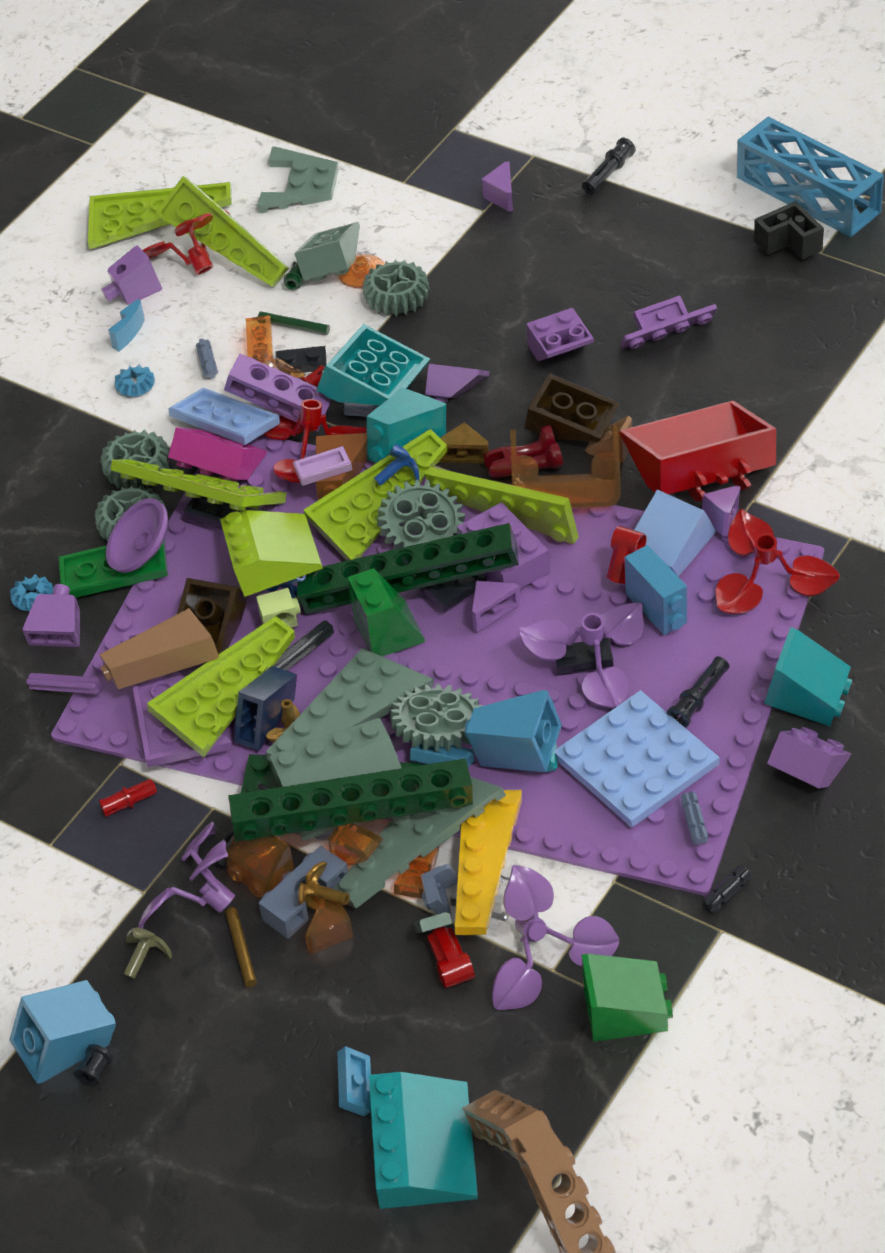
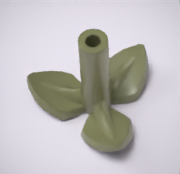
M135 927L127 933L126 943H138L124 971L125 976L135 979L149 948L158 947L169 960L172 958L171 950L165 941L155 936L152 932Z

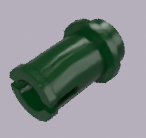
M295 261L291 264L289 273L283 279L286 288L289 290H296L303 283L298 263Z

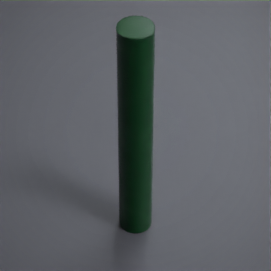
M262 311L258 314V321L328 335L330 332V325Z

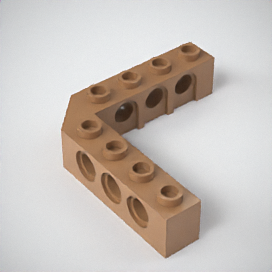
M497 1090L462 1107L475 1137L481 1140L485 1139L490 1145L498 1146L501 1151L509 1152L510 1156L518 1160L560 1253H616L611 1240L604 1236L599 1225L602 1224V1219L594 1206H590L586 1195L589 1194L586 1183L574 1171L572 1165L576 1162L572 1152L567 1146L562 1145L551 1129L550 1123L543 1111H539L531 1105H526L520 1100H516L510 1097V1095H505ZM561 1174L562 1180L560 1185L553 1189V1178ZM574 1204L575 1211L573 1215L566 1219V1209ZM588 1234L587 1244L579 1248L581 1237Z

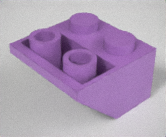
M573 308L526 323L528 347L537 361L594 342V338Z
M802 727L801 730L792 728L789 731H780L767 764L817 788L829 787L848 761L851 753L843 750L844 745L837 741L827 739L826 742L817 738L818 733L805 727Z

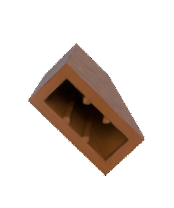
M367 433L316 436V454L343 446L352 464L351 471L315 482L318 500L360 474L368 461Z

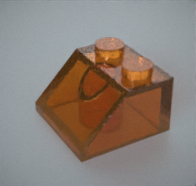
M277 836L235 842L233 838L227 851L228 857L226 859L229 875L236 882L242 881L246 884L250 891L258 898L263 897L268 891H272L282 882L287 873L294 870L290 846Z

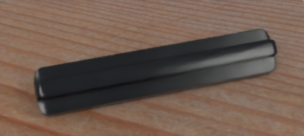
M327 620L322 621L285 650L274 666L287 671L334 633L332 624Z

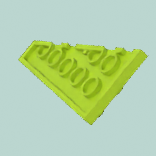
M230 182L196 185L221 208L232 205ZM173 188L89 196V249L169 225L168 222L154 213Z
M431 429L403 446L418 466L420 484L426 478L425 473L429 467H435L447 452V445ZM391 455L385 457L303 510L307 520L346 561L360 558L380 534L381 527L377 526V515L381 500L386 499L387 492L394 493L396 485L403 489L405 481L411 486L415 484V475L408 466H403L381 486L375 481L374 477L393 462L396 457Z
M130 459L112 460L111 470L121 473L120 477L135 480L137 477L142 479L143 484L152 486L162 484L164 485V490L173 492L183 490L186 496L193 498L208 497L207 502L214 504L226 502L230 504L229 508L235 510H245L246 507L260 509V505L281 504L286 501V492L263 493L264 488L257 486L241 485L238 488V482L201 474L196 476L184 474V471L177 469L161 468L158 471V465Z
M277 616L273 617L220 653L219 658L208 661L147 703L148 711L201 756L205 757L236 716L239 691L276 664L295 639L294 630Z

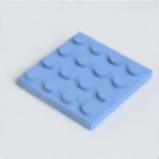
M641 690L555 750L557 762L631 828L717 767L720 759L718 755L678 721L667 715L664 709Z

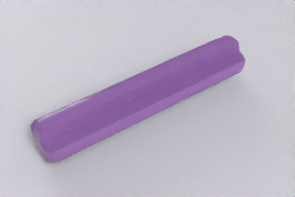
M31 673L26 680V684L32 690L99 694L101 688H103V683L98 677Z

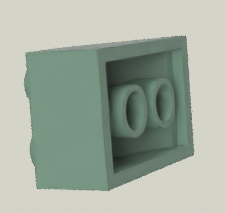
M359 222L314 233L294 253L304 281L312 279L313 282L326 278L327 274L334 273L335 276L349 271L356 258L360 229Z

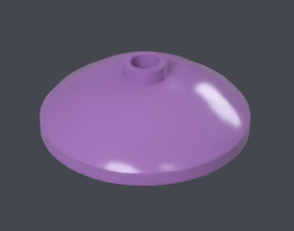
M153 498L141 500L131 506L121 516L110 534L106 548V558L111 568L120 573L134 571L145 565L158 552L168 527L167 510L161 502Z

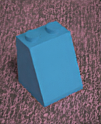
M541 690L474 708L470 720L466 722L465 735L468 737L481 766L546 773L562 724L549 692Z
M85 980L21 996L9 1040L36 1083L39 1084L85 1059L87 1055L85 1050L88 1045L96 1044L104 1048L108 1046L115 1030L116 1022L113 1015L107 1011L101 1002L99 994Z

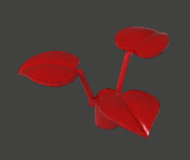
M211 213L202 214L194 219L184 221L175 228L174 232L178 237L187 233L190 234L194 247L188 250V257L173 243H165L164 241L153 244L142 251L151 259L172 249L185 261L186 265H192L196 275L209 271L213 268L209 258L210 255L207 252L206 245L203 243L198 245L194 230L210 223L213 215Z
M307 399L301 402V411H299L297 422L279 415L280 424L263 435L271 439L285 440L291 435L297 436L304 429L300 459H304L309 431L317 430L321 424L326 436L367 433V428L333 426L328 429L326 415H322V403L315 399ZM283 459L275 463L274 474L278 478L300 483L293 468V462L297 460Z
M740 509L730 525L728 543L731 550L740 556H747L754 552V567L749 580L741 573L727 574L720 579L715 591L717 608L729 614H742L756 608L763 597L762 587L753 583L756 579L759 565L771 564L776 558L779 559L786 572L792 574L790 577L791 588L803 596H816L823 593L839 580L840 574L826 561L809 555L794 559L793 569L790 568L782 556V551L777 550V539L770 525L762 519Z

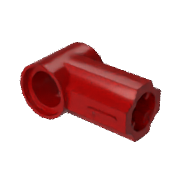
M618 526L615 529L611 538V548L614 550L606 577L609 581L625 584V556L646 546V534L623 526Z
M445 926L434 929L428 935V942L437 961L438 973L444 988L446 989L475 979L470 958L467 953L462 952L453 929L446 928Z

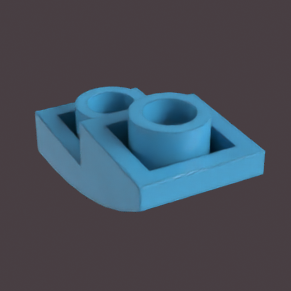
M139 299L120 311L121 320L108 329L112 348L118 352L134 339L144 323L145 317L142 303Z

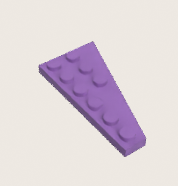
M150 628L123 633V639L126 641ZM179 671L132 685L147 767L201 756L153 716L147 708L149 701L184 678ZM222 733L206 755L231 750V741Z

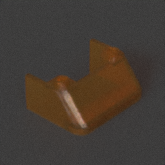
M611 425L612 452H601L594 456L591 462V474L538 476V465L532 457L526 455L517 456L516 430L510 429L512 485L569 498L571 508L610 507L615 505L621 496L618 425Z

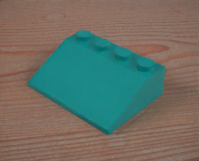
M363 324L326 365L316 391L324 394L328 399L341 403L381 405L402 387L407 389L429 363L430 358Z
M406 1072L369 1075L376 1191L380 1209L478 1199L472 1129L462 1107L469 1104L467 1082Z

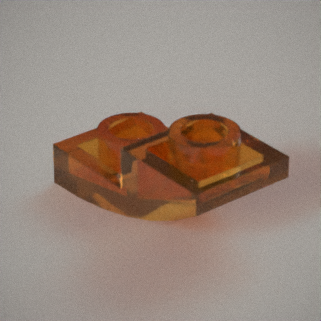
M439 846L424 858L419 855L408 863L410 868L402 874L399 873L394 883V894L422 899V893L425 891L421 875L435 868Z

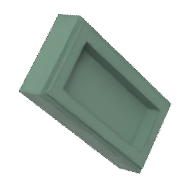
M445 912L415 921L413 925L416 934L451 924L452 921L450 914Z

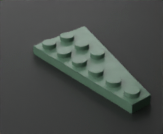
M362 648L266 751V759L270 761V755L373 719L381 718L390 713V708H392L393 703L397 702L398 696L404 697V691L414 693V687L425 690L426 684L433 688L434 679Z
M470 777L473 788V805L393 817L334 889L349 893L350 900L347 904L348 906L353 908L359 907L383 889L388 878L396 872L404 873L410 868L408 863L419 855L424 858L457 833L460 830L461 823L472 815L477 818L485 812L483 807L494 798L499 801L506 796L503 788Z

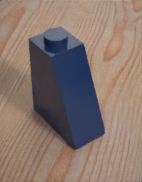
M272 666L239 691L234 734L235 743L258 751L262 749L268 740L266 734L276 728L281 720L283 713L281 702L285 699H290L293 702L295 699L297 674Z

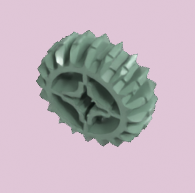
M395 259L392 263L385 261L384 265L377 264L376 269H369V274L365 275L362 286L364 300H366V304L370 306V309L376 310L377 314L384 312L386 316L395 314L397 317L399 313L406 315L407 311L415 312L416 307H422L423 302L427 301L429 294V282L426 272H423L421 266L416 267L414 262L407 264L406 260L397 262Z
M134 429L133 433L127 434L124 431L123 436H115V440L107 441V447L103 448L101 456L103 474L110 484L116 485L117 489L121 487L129 489L132 484L136 489L142 485L148 489L149 485L143 484L142 479L137 477L135 480L120 477L121 473L112 471V460L130 459L159 466L158 471L161 468L170 469L172 459L168 458L169 446L162 436H157L155 432L148 434L144 429L141 433H137Z
M132 484L129 489L121 487L120 491L112 490L111 496L104 495L103 501L98 502L97 510H95V524L102 539L109 540L110 534L118 520L135 503L153 498L165 506L159 494H155L152 488L146 490L143 485L136 489Z

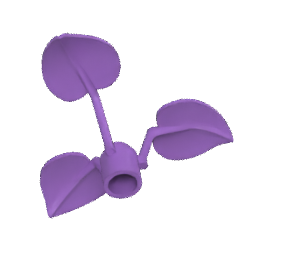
M630 603L609 609L601 615L588 613L582 617L581 627L575 628V633L570 639L568 627L563 622L554 619L541 620L532 625L519 628V635L524 646L531 654L548 661L563 658L566 654V645H572L578 636L587 645H594L598 672H591L584 677L582 692L589 702L601 707L614 709L626 701L629 693V682L625 673L618 667H609L603 671L600 641L604 637L611 638L618 645H630L637 642L642 637L644 631L642 603Z
M214 822L208 824L192 840L181 858L184 862L191 854L198 864L190 877L191 881L200 872L207 881L199 890L202 897L175 887L167 888L146 907L140 918L138 928H143L145 921L166 899L175 894L196 901L201 906L208 903L218 913H221L235 897V894L217 880L208 869L209 865L224 857H228L226 841L222 840L214 846L203 861L198 856L199 845L207 837L216 834Z
M520 865L512 866L510 878L504 892L503 903L509 916L516 919V930L523 935L520 941L524 946L527 963L525 964L519 958H511L500 967L492 989L493 1007L497 1010L523 1008L534 1002L540 994L542 979L536 970L531 969L533 959L529 946L530 941L537 942L543 939L545 934H549L572 944L569 957L579 966H582L581 954L612 956L619 945V937L614 929L601 917L588 916L580 920L573 929V938L567 937L546 926L545 922L539 918L538 912L547 911L552 906L554 900L553 887L540 873Z

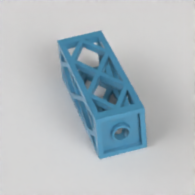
M769 116L737 140L738 179L786 204L794 201L798 202L813 218L837 231L852 237L881 213L884 174ZM796 142L803 155L790 154L781 143ZM815 150L829 157L819 156ZM846 167L853 180L839 179L830 168ZM766 172L779 173L787 184L773 185ZM790 174H794L799 183ZM789 195L799 196V198H800L803 202H801V201H799V200H797V199H795V198H793V197H791V196H789ZM870 195V202L860 196ZM815 197L828 198L837 210L823 211ZM855 204L866 210L860 214Z

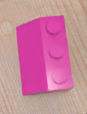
M176 427L168 458L177 460L176 465L192 469L193 465L200 468V473L210 476L218 473L222 475V479L237 482V480L249 479L266 456L267 450L249 444L243 445L201 429Z

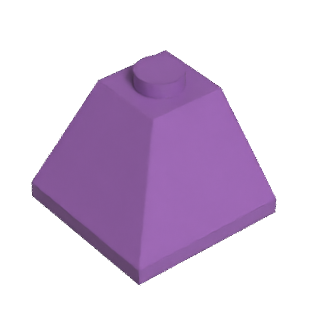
M429 364L425 395H433L435 400L448 402V397L457 398L487 378L489 371Z

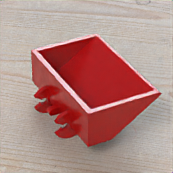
M729 401L619 431L648 488L655 493L659 490L668 495L688 490L690 496L696 502L703 501V494H705L700 486L712 482H718L720 485L728 483V478L731 477L733 483L739 486L740 490L748 489L751 484L744 477V474L776 465V428L735 401Z

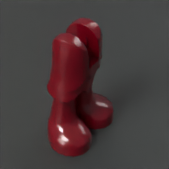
M550 425L540 429L539 439L536 442L523 446L512 447L508 445L486 452L483 459L488 467V473L493 479L527 475L528 470L563 467L561 451L558 443H555Z

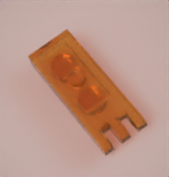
M271 317L246 318L248 357L263 364L266 360L274 363Z

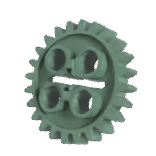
M415 480L414 486L405 481L403 489L396 485L394 493L388 491L386 499L381 500L377 515V526L381 527L380 536H386L385 544L394 542L393 550L458 535L457 526L464 523L465 513H461L462 504H456L457 496L448 497L449 489H445L442 492L439 491L440 484H436L432 488L428 480L424 486H420L418 480Z
M426 684L425 690L414 687V693L404 691V697L398 696L397 702L392 704V730H396L397 737L403 736L404 743L412 740V747L421 744L425 751L430 746L434 747L435 752H438L440 747L450 751L452 745L460 749L462 742L471 744L465 735V725L467 720H470L474 708L483 705H479L478 698L471 699L472 693L462 694V688L452 691L451 685H448L445 689H441L440 684H437L433 689Z

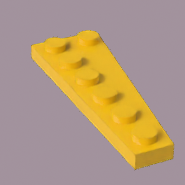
M504 790L506 796L499 801L494 798L483 807L485 812L477 818L472 815L461 823L455 916L456 935L487 934L495 904V896L500 886L502 869H504L507 850L512 841L513 828L516 825L522 803V790Z

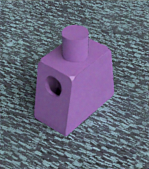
M136 245L108 268L107 272L112 283L102 288L101 291L108 302L120 295L126 304L130 305L135 300H142L161 291L163 288L149 257Z
M56 584L53 587L52 594H39L36 596L23 627V633L28 645L80 646V609L75 596L69 595L70 589L68 586Z

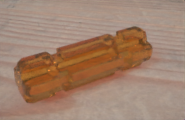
M263 352L258 359L263 364L266 360L271 361L278 367L279 371L300 379L306 376L304 372L298 369L296 371L293 370L294 367L278 358L273 359V355L267 352Z

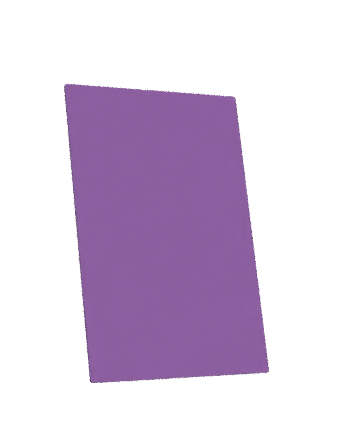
M260 435L247 443L267 450V452L248 480H237L239 483L238 488L241 485L257 486L264 488L263 493L281 491L286 492L287 495L285 503L260 505V509L246 507L245 510L304 514V509L318 501L315 482L302 486L301 483L283 480L274 474L276 462L283 459L300 460L302 443L271 439L265 435ZM307 444L305 458L316 455V446ZM368 460L360 473L376 463ZM199 467L194 474V476H196L197 474L206 475L199 472ZM215 473L214 476H210L222 479V475L218 473ZM426 478L422 481L420 486H424L425 482L427 481ZM531 489L569 498L579 535L576 542L571 544L565 541L558 542L551 536L527 528L549 550L550 573L521 588V605L478 632L474 630L472 616L475 592L445 612L419 588L399 593L408 604L425 638V642L383 657L433 678V688L437 684H440L441 689L451 685L452 691L462 688V694L472 693L471 699L478 698L479 705L483 706L547 690L554 702V707L562 724L556 741L558 748L613 709L595 705L589 702L583 695L582 682L584 677L591 672H598L597 669L557 674L555 660H542L527 650L520 638L519 628L532 625L541 620H559L568 627L570 639L575 633V628L581 627V620L584 615L588 613L601 615L609 609L633 603L626 595L625 584L615 583L606 578L614 550L611 548V538L618 526L634 530L645 511ZM185 492L168 521L165 535L168 576L136 583L132 586L83 675L100 678L103 683L101 692L99 694L73 693L51 733L53 741L146 763L132 685L118 689L112 680L107 682L100 670V667L104 664L99 654L124 642L123 633L152 628L177 615L186 578L237 586L241 589L233 569L223 530L185 518L183 510L193 498L186 496ZM462 505L461 513H465L464 522L483 513L482 511ZM308 521L322 566L346 561ZM716 531L679 576L687 585V623L680 629L663 635L643 613L644 631L642 637L637 642L630 645H618L611 638L609 639L614 664L611 667H618L628 678L629 693L627 699L641 690L666 712L669 707L676 705L680 694L684 690L690 689L716 656L723 657L728 661L730 668L705 697L703 708L701 711L695 712L691 717L690 725L686 727L689 732L720 757L719 765L631 828L559 762H557L558 767L555 771L545 773L481 766L475 754L474 762L468 767L470 777L500 786L503 790H522V803L516 825L513 828L510 847H508L509 850L702 896L710 893L772 710V706L766 705L764 702L790 627L799 630L810 596L798 594L791 588L790 577L792 574L786 572L778 558L771 564L759 565L757 576L753 583L762 587L763 597L756 608L742 614L722 612L717 608L715 591L718 582L723 576L731 573H741L749 580L754 567L755 553L752 552L747 556L736 554L729 546L728 536H722ZM379 534L361 557L393 550L394 542L385 544L386 536H380ZM775 537L777 539V550L782 551V556L792 569L794 559L800 556L809 555L823 559L824 548L822 546ZM265 589L248 596L242 621L229 647L263 625L259 615L256 596L271 592ZM299 604L301 613L296 614L298 626L291 627L295 632V639L288 648L324 620L332 624L334 630L330 637L287 670L297 674L293 704L297 707L300 714L362 648L368 650L354 622L352 604L306 614L302 605ZM578 636L574 643L582 642L581 637ZM202 665L192 666L179 670V672L185 678ZM709 677L703 685L706 686L712 677ZM390 708V713L380 719L391 739L399 762L420 763L410 760L412 740L404 743L403 736L397 737L396 730H392V708ZM235 716L223 732L231 741V750L157 766L242 786L249 754L266 755V751L273 742L267 740L259 751L235 743ZM280 720V722L278 723V725L276 726V728H284V727H285V726L282 724L281 720ZM462 742V747L473 749L471 744ZM693 791L697 794L698 804L700 805L705 822L704 826L708 833V841L705 844L695 845L692 843L691 832H689L684 814L685 810L681 803V795L683 793ZM393 817L385 818L383 820L391 821ZM460 824V830L453 835L454 837H459V838H460V836H461V824Z

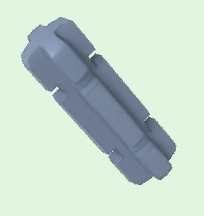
M201 338L199 343L196 344L203 375L206 378L214 379L215 375L218 374L212 346L209 340Z
M693 791L683 793L681 795V803L685 810L684 814L689 832H691L692 843L695 845L705 844L708 841V833L704 826L705 822L700 805L698 804L697 794Z

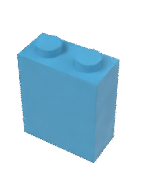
M648 545L625 556L626 595L633 603H642L643 613L663 635L680 629L687 623V585Z

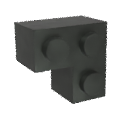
M796 201L754 219V242L767 255L787 246L802 260L823 251L824 227Z

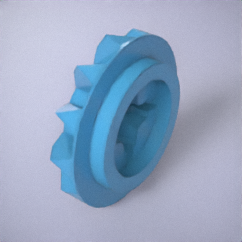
M140 364L133 368L129 365L127 370L120 369V374L115 376V388L120 394L125 396H140L147 393L154 386V373L150 371L149 367L142 368ZM136 377L137 383H134L131 378Z
M36 574L30 579L24 576L22 582L15 581V587L10 589L13 605L24 611L31 610L37 595L52 594L53 592L52 583H49L46 577L39 578ZM36 589V592H35V593L30 592V593L27 594V592H26V591H28V590L33 591V590Z

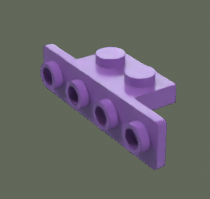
M677 296L634 311L633 317L639 331L625 335L620 345L622 349L628 347L635 349L642 346L645 341L651 339L654 341L661 340L668 333L674 331L676 333L684 332L696 323L704 325L713 319L717 306L713 304L688 313L681 296Z

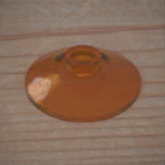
M358 254L349 271L338 275V278L348 287L362 289L365 275L369 274V269H376L377 264L384 265L385 263L377 256Z

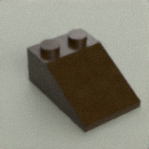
M549 373L528 408L525 429L539 434L542 427L550 425L555 439L600 442L620 407V402Z
M186 578L177 614L190 608L212 636L219 655L228 649L242 621L248 596L244 597L242 590L237 586Z

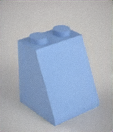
M659 490L656 491L634 529L646 534V546L648 545L678 577L716 532L704 510Z

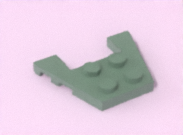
M272 146L269 157L270 167L291 168L286 192H261L258 202L259 213L268 212L267 208L278 206L279 210L287 209L289 204L302 202V205L332 200L339 170L338 162Z

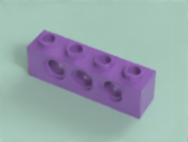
M243 354L238 355L228 374L224 391L295 422L298 421L302 401L307 399L320 401L322 403V415H327L332 403L331 399L316 391V386Z

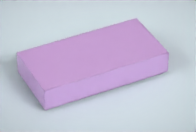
M342 446L294 461L293 468L301 485L304 486L351 471L352 464Z

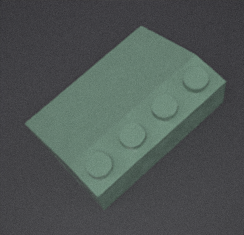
M380 717L269 756L274 780L278 787L402 768ZM343 826L302 831L299 834L302 841Z

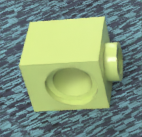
M288 588L256 596L262 624L277 616L289 627L298 626L296 614L301 613L297 598H291Z

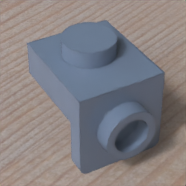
M445 864L421 875L425 891L422 893L423 902L428 910L432 909L437 915L445 912L451 914L446 889L458 884V874L449 864Z

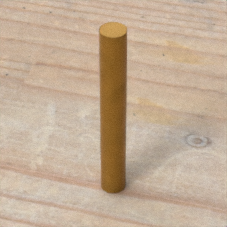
M231 907L225 911L242 977L246 987H253L257 984L250 955L237 909Z

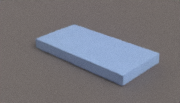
M204 387L168 408L169 416L243 445L280 424L279 415Z

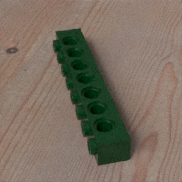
M510 523L322 566L323 569L306 574L305 580L297 583V596L305 613L310 614L351 604L348 577L373 568L398 593L518 566L517 540Z
M464 758L228 795L234 839L235 842L359 822H371L391 817H402L404 815L454 807L460 808L473 805V788L467 761Z

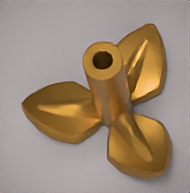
M285 699L281 702L283 712L281 722L285 727L274 728L266 734V738L273 743L300 715L299 710L290 699Z
M324 861L317 863L308 871L305 879L306 885L302 882L300 883L298 905H302L305 901L310 909L321 911L326 910L324 899L347 905L350 895L349 893L319 885L317 881L327 866V862Z

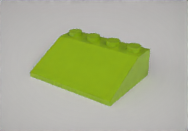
M244 510L232 512L225 518L220 519L233 569L244 597L323 569L305 514Z

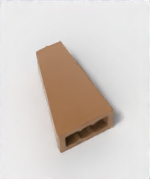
M190 608L99 654L104 664L100 667L107 682L112 680L118 689L219 658L212 636Z

